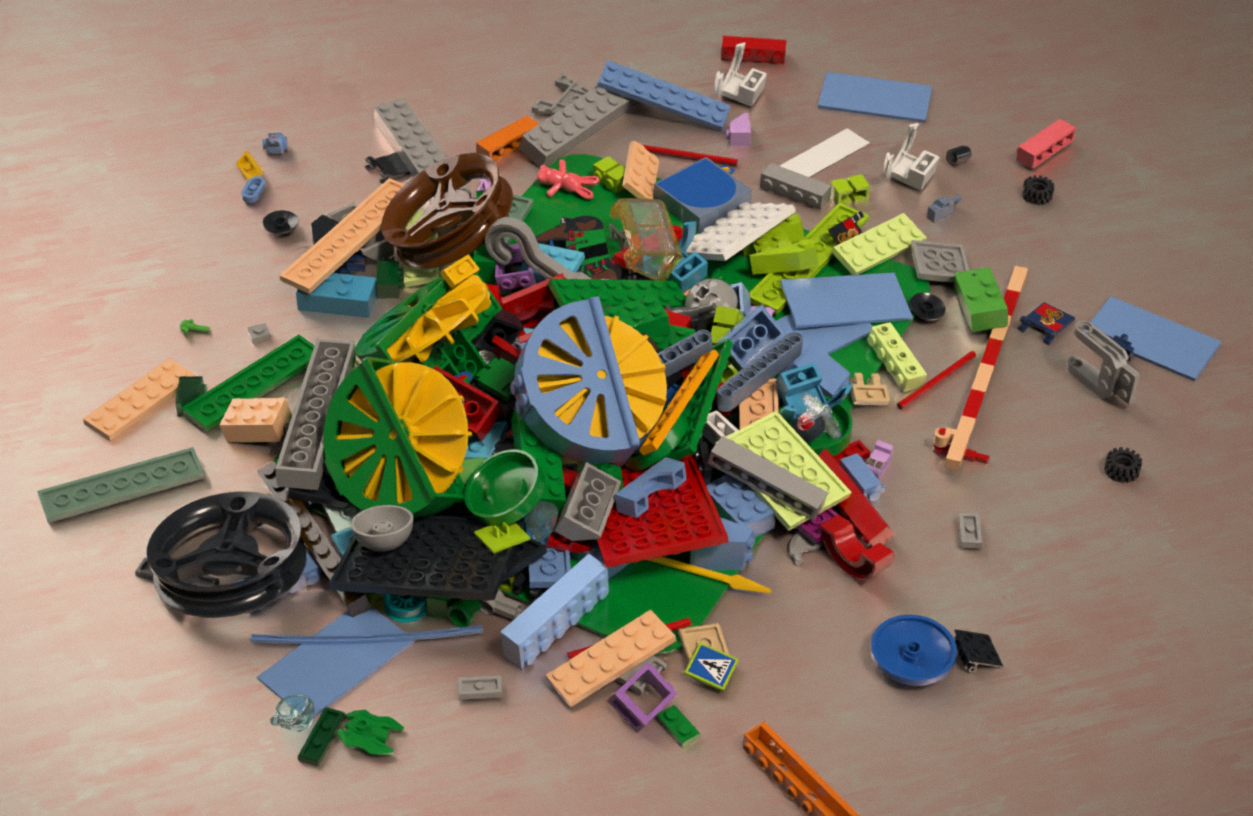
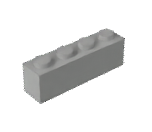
M770 163L761 173V188L819 210L830 200L831 185L773 163Z

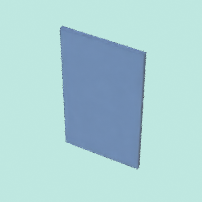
M826 72L818 108L925 123L932 86Z
M895 273L780 280L796 328L913 319Z
M1112 296L1109 297L1090 322L1104 334L1111 337L1115 335L1121 337L1123 333L1127 334V341L1132 343L1131 347L1134 348L1133 355L1192 381L1197 379L1222 343V341Z
M792 314L776 320L786 335L790 332H797L803 336L802 353L810 343H814L828 355L868 336L871 327H873L870 323L796 328ZM795 359L792 363H790L776 375L779 377L780 373L792 370L793 364L796 362L797 359Z
M372 607L355 617H352L350 612L347 611L314 636L378 635L405 632ZM414 641L363 644H301L257 676V680L309 722L320 714L325 707L332 705Z

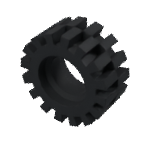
M1033 175V178L1029 176L1023 184V199H1026L1027 202L1031 201V204L1037 203V205L1049 203L1053 198L1054 183H1052L1051 179L1048 180L1047 177L1042 178L1041 175L1039 177Z
M1119 447V450L1117 448H1114L1113 451L1110 450L1104 466L1105 473L1109 474L1108 477L1110 479L1114 477L1116 482L1118 479L1121 480L1120 483H1124V480L1127 483H1130L1131 480L1135 481L1139 477L1142 466L1140 455L1135 454L1136 451L1134 450L1130 452V448L1123 450V447Z

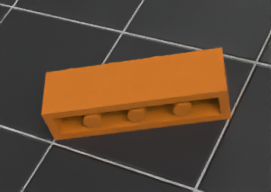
M525 116L476 142V153L487 155L496 162L519 150L518 147L522 135L539 125V123L529 116Z

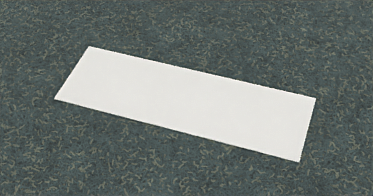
M847 128L780 166L810 177L866 146L869 142Z

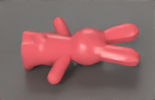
M564 160L559 161V171L541 165L537 175V182L539 184L552 186L547 191L548 197H552L562 187L569 193H577L584 199L591 200L594 197L592 191L582 187V185L595 186L600 182L596 176L580 177L575 173L566 174V162Z

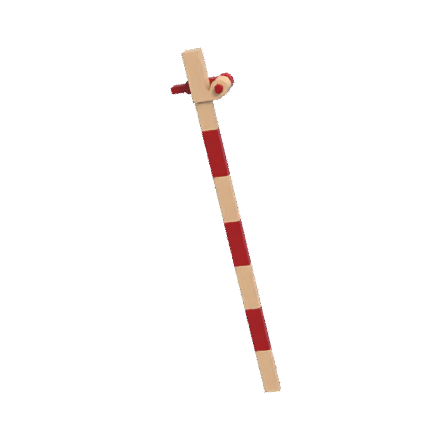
M1014 267L1003 298L1008 308V326L992 329L957 430L951 428H938L935 430L933 452L939 455H947L945 468L959 471L963 459L985 464L989 462L990 456L967 449L1027 276V268Z

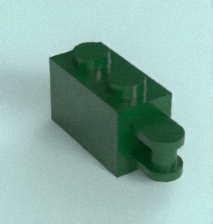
M382 257V261L377 262V299L399 298V291H403V281L400 280L403 279V268H399V261H395V257H392V259Z

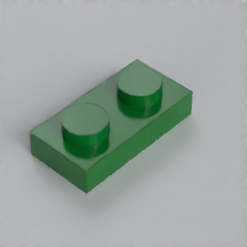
M675 705L657 714V721L681 748L700 739L699 731Z

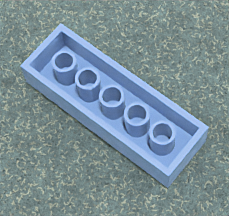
M588 554L501 631L503 656L523 670L527 665H531L540 653L548 650L550 645L557 638H561L570 626L575 625L580 617L586 612H590L600 599L602 600L608 595V570L605 568V565Z

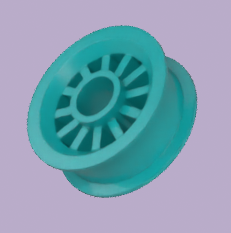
M383 594L384 611L394 621L401 623L415 622L427 614L426 597Z

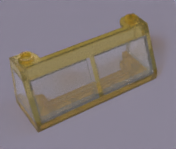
M619 198L617 203L612 205L610 213L612 218L621 219L630 247L624 254L626 267L653 280L666 281L683 256L664 201L660 199Z

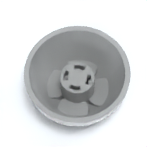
M706 279L698 282L690 289L685 300V307L694 308L715 303L716 306L736 309L738 298L735 290L728 283L719 279ZM716 310L711 311V312H707V313H704V314H701V315L712 314V313H715Z
M395 505L368 508L358 513L351 521V529L358 542L367 549L376 552L391 551L401 546L408 539L413 527L412 513L404 507Z

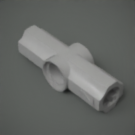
M498 590L494 601L479 600L481 611L487 615H492L495 612L514 620L521 614L523 609V603L505 597L500 590Z

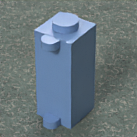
M858 454L840 459V465L869 501L880 498V493H883L886 487L878 480Z

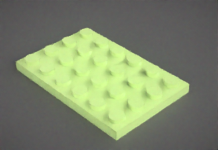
M777 411L726 437L828 492L825 505L819 514L849 498L851 495V491ZM750 487L774 511V515L788 531L809 520L806 516Z

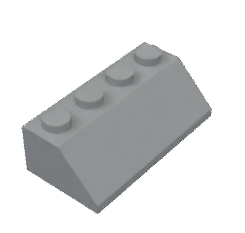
M354 202L325 216L340 222L358 205ZM381 229L358 251L364 256L382 261V257L386 259L394 255V246L385 239Z
M586 462L575 477L554 531L572 541L599 539L621 481Z

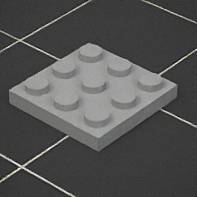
M911 241L910 248L918 279L955 283L954 273L969 271L963 245Z

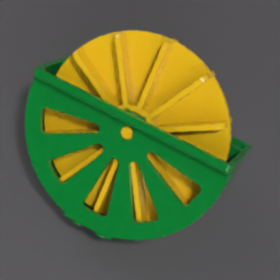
M478 272L453 288L441 276L408 296L374 323L358 341L355 347V354L361 362L369 356L397 362L422 364L432 369L434 366H437L453 376H458L459 373L468 371L473 378L487 364L471 341L485 328L502 307Z
M367 356L360 365L345 377L337 388L328 407L324 424L323 440L326 458L324 462L327 466L328 474L335 483L337 492L345 496L356 507L366 510L382 505L401 506L408 509L412 513L413 518L437 514L455 502L465 503L464 493L466 486L459 472L463 473L464 471L462 464L466 455L468 437L472 436V432L468 431L463 396L458 395L455 388L442 373L422 364L397 362Z

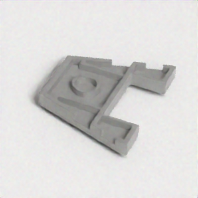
M561 73L555 80V86L566 89V91L554 104L538 99L532 106V113L554 115L590 90L585 86L580 87L576 84L575 80H569L567 75Z

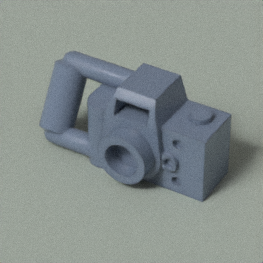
M956 195L954 198L949 199L943 196L937 199L928 207L927 218L935 223L953 214L954 206L962 200V197Z

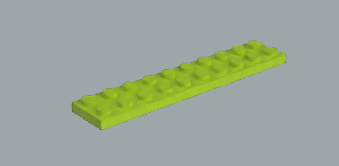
M838 203L805 236V239L812 240L816 248L818 266L799 271L768 273L749 292L751 304L755 306L763 305L764 308L769 307L775 311L773 314L778 315L788 304L780 280L814 278L835 256L831 250L836 246V243L828 229L860 211ZM863 213L865 217L856 222L860 229L869 221V215Z

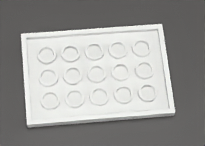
M744 202L739 205L738 209L732 210L724 218L716 220L714 225L706 227L701 234L695 235L685 253L690 256L696 252L705 260L726 261L796 212L795 207L785 203L776 205L773 203L749 204Z

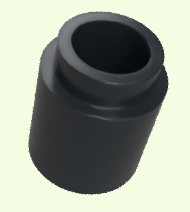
M963 145L949 149L946 153V160L952 166L967 162L972 156L971 149Z

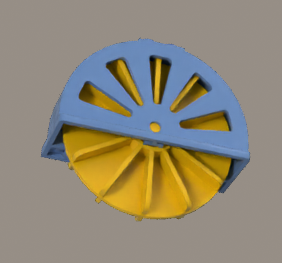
M591 297L589 300L573 302L554 310L538 324L519 355L514 379L511 383V392L516 397V411L520 413L521 420L524 419L532 432L549 448L576 461L591 464L613 463L614 466L622 467L640 445L639 439L653 428L663 411L667 399L665 364L661 363L658 354L647 341L649 338L647 335L642 336L631 326L619 321L618 316H614V318L604 316L599 297Z

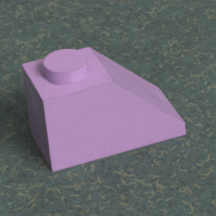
M748 112L731 121L729 129H726V140H729L730 146H750L751 129Z

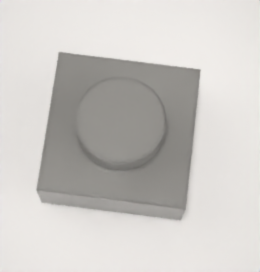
M266 323L248 327L252 344L271 340Z

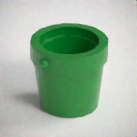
M460 599L447 609L448 618L458 628L468 627L481 610V604L477 599Z

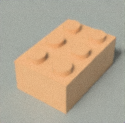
M285 398L232 399L220 423V428L227 442H280L285 432L284 426L286 423L289 424L292 413Z

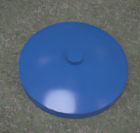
M910 614L895 616L881 623L873 633L870 652L876 667L888 678L906 685L923 686L938 682L951 672L956 660L957 647L953 636L943 625L928 617Z

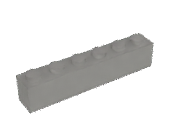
M722 436L710 453L708 464L813 521L825 505L828 492L811 484L804 478L789 472L787 469L770 462L768 459L757 455L750 449L744 448L733 440Z

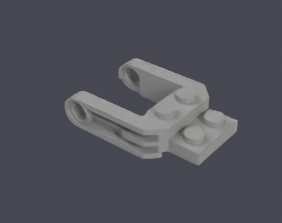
M1088 321L1077 322L1074 329L1075 337L1103 358L1104 361L1099 371L1090 362L1088 363L1080 357L1071 356L1067 362L1068 372L1101 399L1109 398L1116 394L1128 405L1134 403L1141 374L1127 364L1128 356L1125 349ZM1079 329H1086L1088 332H1083ZM1072 364H1079V365H1081V366H1080V367H1076V366H1073Z

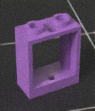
M509 245L517 252H514L515 254L508 264L525 261L519 245ZM496 261L495 279L499 290L535 285L536 270L529 266L527 271L505 274V265Z
M647 662L607 702L638 733L678 693L669 682L663 679L658 670ZM641 676L664 699L647 716L624 693Z

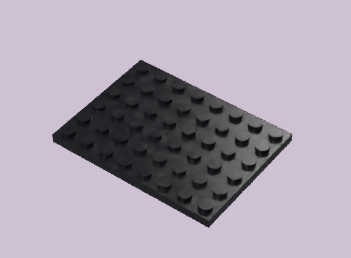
M435 515L413 518V527L408 539L401 546L391 551L376 552L367 549L353 535L329 581V589L340 592L352 591L494 601L517 545L493 554L474 534L475 531L488 527L478 521L477 518ZM523 520L515 522L522 530L524 529Z

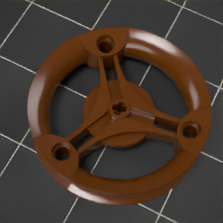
M464 153L448 157L418 173L395 194L382 218V234L391 245L396 247L398 257L409 267L431 269L450 264L483 245L491 225L497 219L508 216L513 203L512 188L508 181L499 176L498 166L487 155ZM472 179H486L491 182V187L478 199H471L466 191L459 190V188L469 183ZM434 197V200L426 208L423 215L406 230L408 223L415 213ZM462 223L460 226L450 231L449 233L436 239L426 241L436 233L448 229L456 224Z

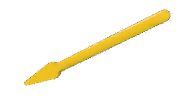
M662 556L657 559H646L650 562L728 583L734 589L771 593V589L741 575L729 576Z

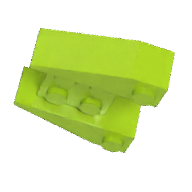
M798 213L791 214L743 248L744 256L749 255L753 275L799 271L818 266L816 248L811 239H805L802 221Z

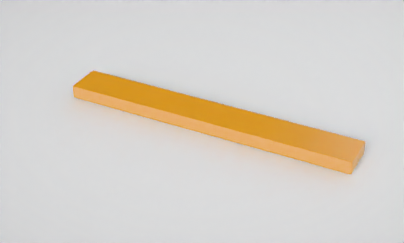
M716 350L701 355L640 447L639 451L643 456L659 448L719 356Z

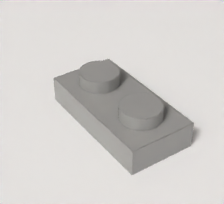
M959 513L958 522L961 548H982L979 513Z
M501 675L458 678L459 700L501 698Z

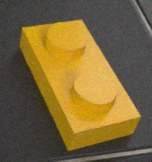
M247 151L236 162L237 167L247 180L255 176L261 177L264 173L258 162Z
M468 254L445 268L440 274L449 286L453 288L469 276L476 274L480 269Z

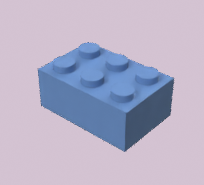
M761 305L755 307L720 338L715 345L726 339H730L733 342L728 360L739 372L782 339L786 333Z
M732 478L708 490L720 518L754 529L753 538L774 529V511L747 484Z

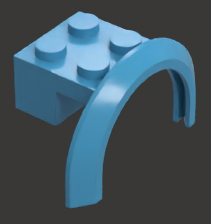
M686 222L683 224V234L678 245L661 262L651 264V254L648 255L647 251L644 252L642 258L643 273L647 276L658 275L664 281H675L683 293L706 277L708 262L696 252L690 256L685 253L695 236L696 222Z
M815 362L780 373L775 383L786 406L781 409L779 414L789 421H793L797 416L809 411L822 414L842 402L853 385L850 384L842 387L833 398L826 401L819 386L823 378Z

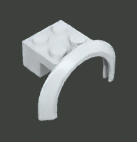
M745 43L736 45L734 58L724 82V73L720 74L719 71L717 72L715 90L720 98L725 96L752 107L765 87L767 73L754 68L750 70L747 76L737 73L745 49Z
M919 123L910 124L904 144L893 163L894 155L890 156L889 152L886 154L884 173L887 179L893 177L921 191L936 172L939 157L926 150L918 158L908 154L919 127Z

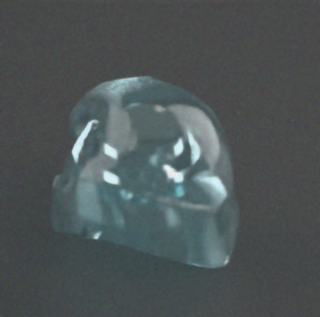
M539 501L524 516V521L528 529L533 533L532 537L535 541L545 540L552 533L558 517V508L552 502Z
M303 694L287 696L277 704L275 708L276 714L271 716L270 723L273 726H280L291 731H304L310 727L314 720V702Z

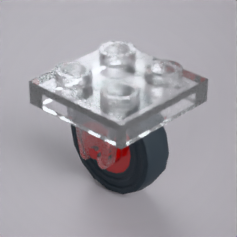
M808 393L804 394L801 398L807 410L797 416L790 425L805 442L818 438L824 432L835 440L842 436L838 429L840 427L839 423L831 415L833 413L831 408L827 404L823 405L816 396L812 397Z

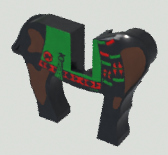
M580 216L573 219L562 217L560 219V226L548 229L535 236L539 244L550 246V241L552 240L554 247L584 252L585 259L577 272H583L591 279L621 280L622 278L620 265L612 261L613 257L608 253L603 223L596 217Z

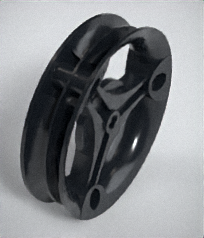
M241 491L204 497L174 511L156 527L148 541L146 552L149 566L154 573V587L160 599L178 612L203 618L240 615L272 603L295 585L301 577L307 561L305 544L301 539V524L294 509L274 496ZM263 524L274 527L286 537V548L269 557L259 553L257 541L253 536L246 533L247 529L256 528ZM223 525L216 535L206 539L198 549L176 559L170 557L190 537L206 529ZM240 574L251 577L243 581L220 586H199L183 582L205 575L225 576Z

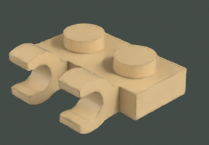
M854 373L855 378H850L853 385L850 390L853 405H888L890 403L887 386L881 385L879 374L872 373V379H867L868 385H864L862 373Z

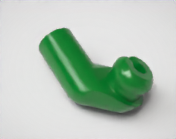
M713 268L710 279H719L727 283V278L723 279V275L720 276V268Z

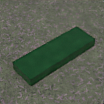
M328 707L324 708L297 756L298 761L319 767L337 731L346 718L345 712Z

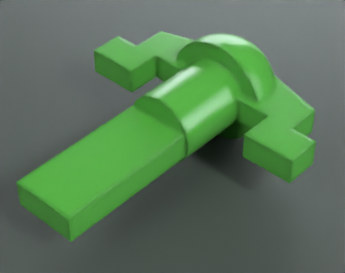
M193 319L183 320L179 325L181 331L188 334L189 330L209 332L210 329L207 326L195 325Z

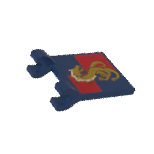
M1043 302L1029 315L1020 318L1022 323L1018 326V329L1025 332L1031 324L1045 331L1047 336L1043 339V342L1050 345L1055 337L1075 320V317Z

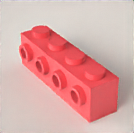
M1059 119L1025 143L1020 144L1017 148L1016 160L1031 169L1035 168L1073 142L1076 127Z

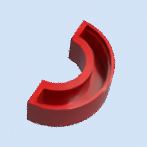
M486 284L502 309L505 310L501 301L503 297L499 293V286ZM553 299L517 313L523 327L529 329L537 327L547 315L553 312Z
M839 514L820 525L821 535L829 554L836 564L850 577L866 581L892 564L894 551L880 542L866 549L856 538L852 523Z

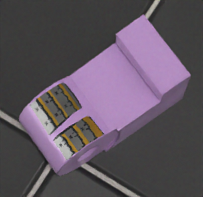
M880 440L876 442L875 449L866 461V465L878 479L892 461L894 450L893 445Z

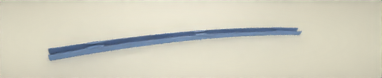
M482 625L422 632L351 636L251 634L252 638L250 641L277 644L385 643L483 633Z

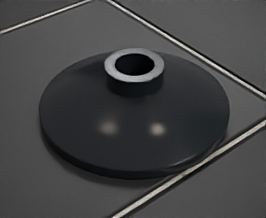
M286 210L273 211L263 219V227L273 234L291 232L298 225V217Z
M917 293L910 300L911 310L922 319L938 320L945 314L946 308L943 301L933 294Z

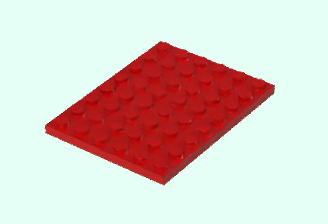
M688 455L680 460V462L685 463L686 480L674 490L661 489L652 492L647 496L649 509L640 516L634 518L619 513L616 510H611L601 537L596 539L605 568L617 567L626 563H637L651 558L657 559L665 555H676L685 551L699 550L704 547L728 543L727 532L693 455ZM655 464L639 471H630L628 468H622L624 484L622 489Z

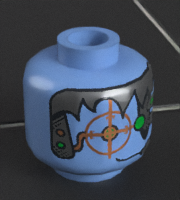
M268 133L266 139H263V149H266L269 155H281L287 150V137H284L282 133Z

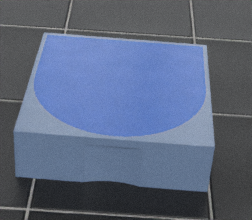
M705 157L654 183L653 200L670 213L679 217L683 223L695 221L696 233L701 234L706 227L714 225L716 220L724 218L728 212L738 209L740 204L744 202L751 204L752 190Z

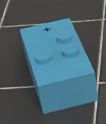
M332 273L310 294L297 289V308L302 311L369 318L377 297L376 278Z

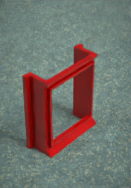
M561 273L501 298L504 309L517 315V313L555 298L548 286L549 280L565 279L564 274ZM523 329L517 337L519 343L527 342L533 331L526 334Z

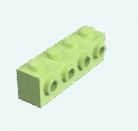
M889 322L871 327L867 338L868 343L877 353L878 358L881 359L887 371L890 372L902 391L918 389L924 385L927 376L926 372L893 325Z

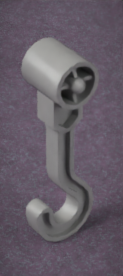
M512 217L500 218L487 231L485 237L486 248L489 254L503 265L508 264L515 254L513 248L504 241V237H511L517 241L525 262L547 279L561 273L564 274L565 279H591L583 272L575 273L541 251L531 228L521 220Z

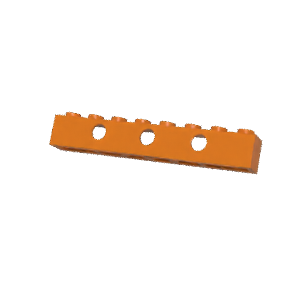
M765 721L744 733L743 749L745 753L752 756L757 761L759 767L762 770H766L772 776L773 781L778 785L780 784L786 790L788 796L794 799L806 814L810 816H860ZM778 765L784 766L786 768V772H784ZM807 794L813 795L816 799L815 802Z

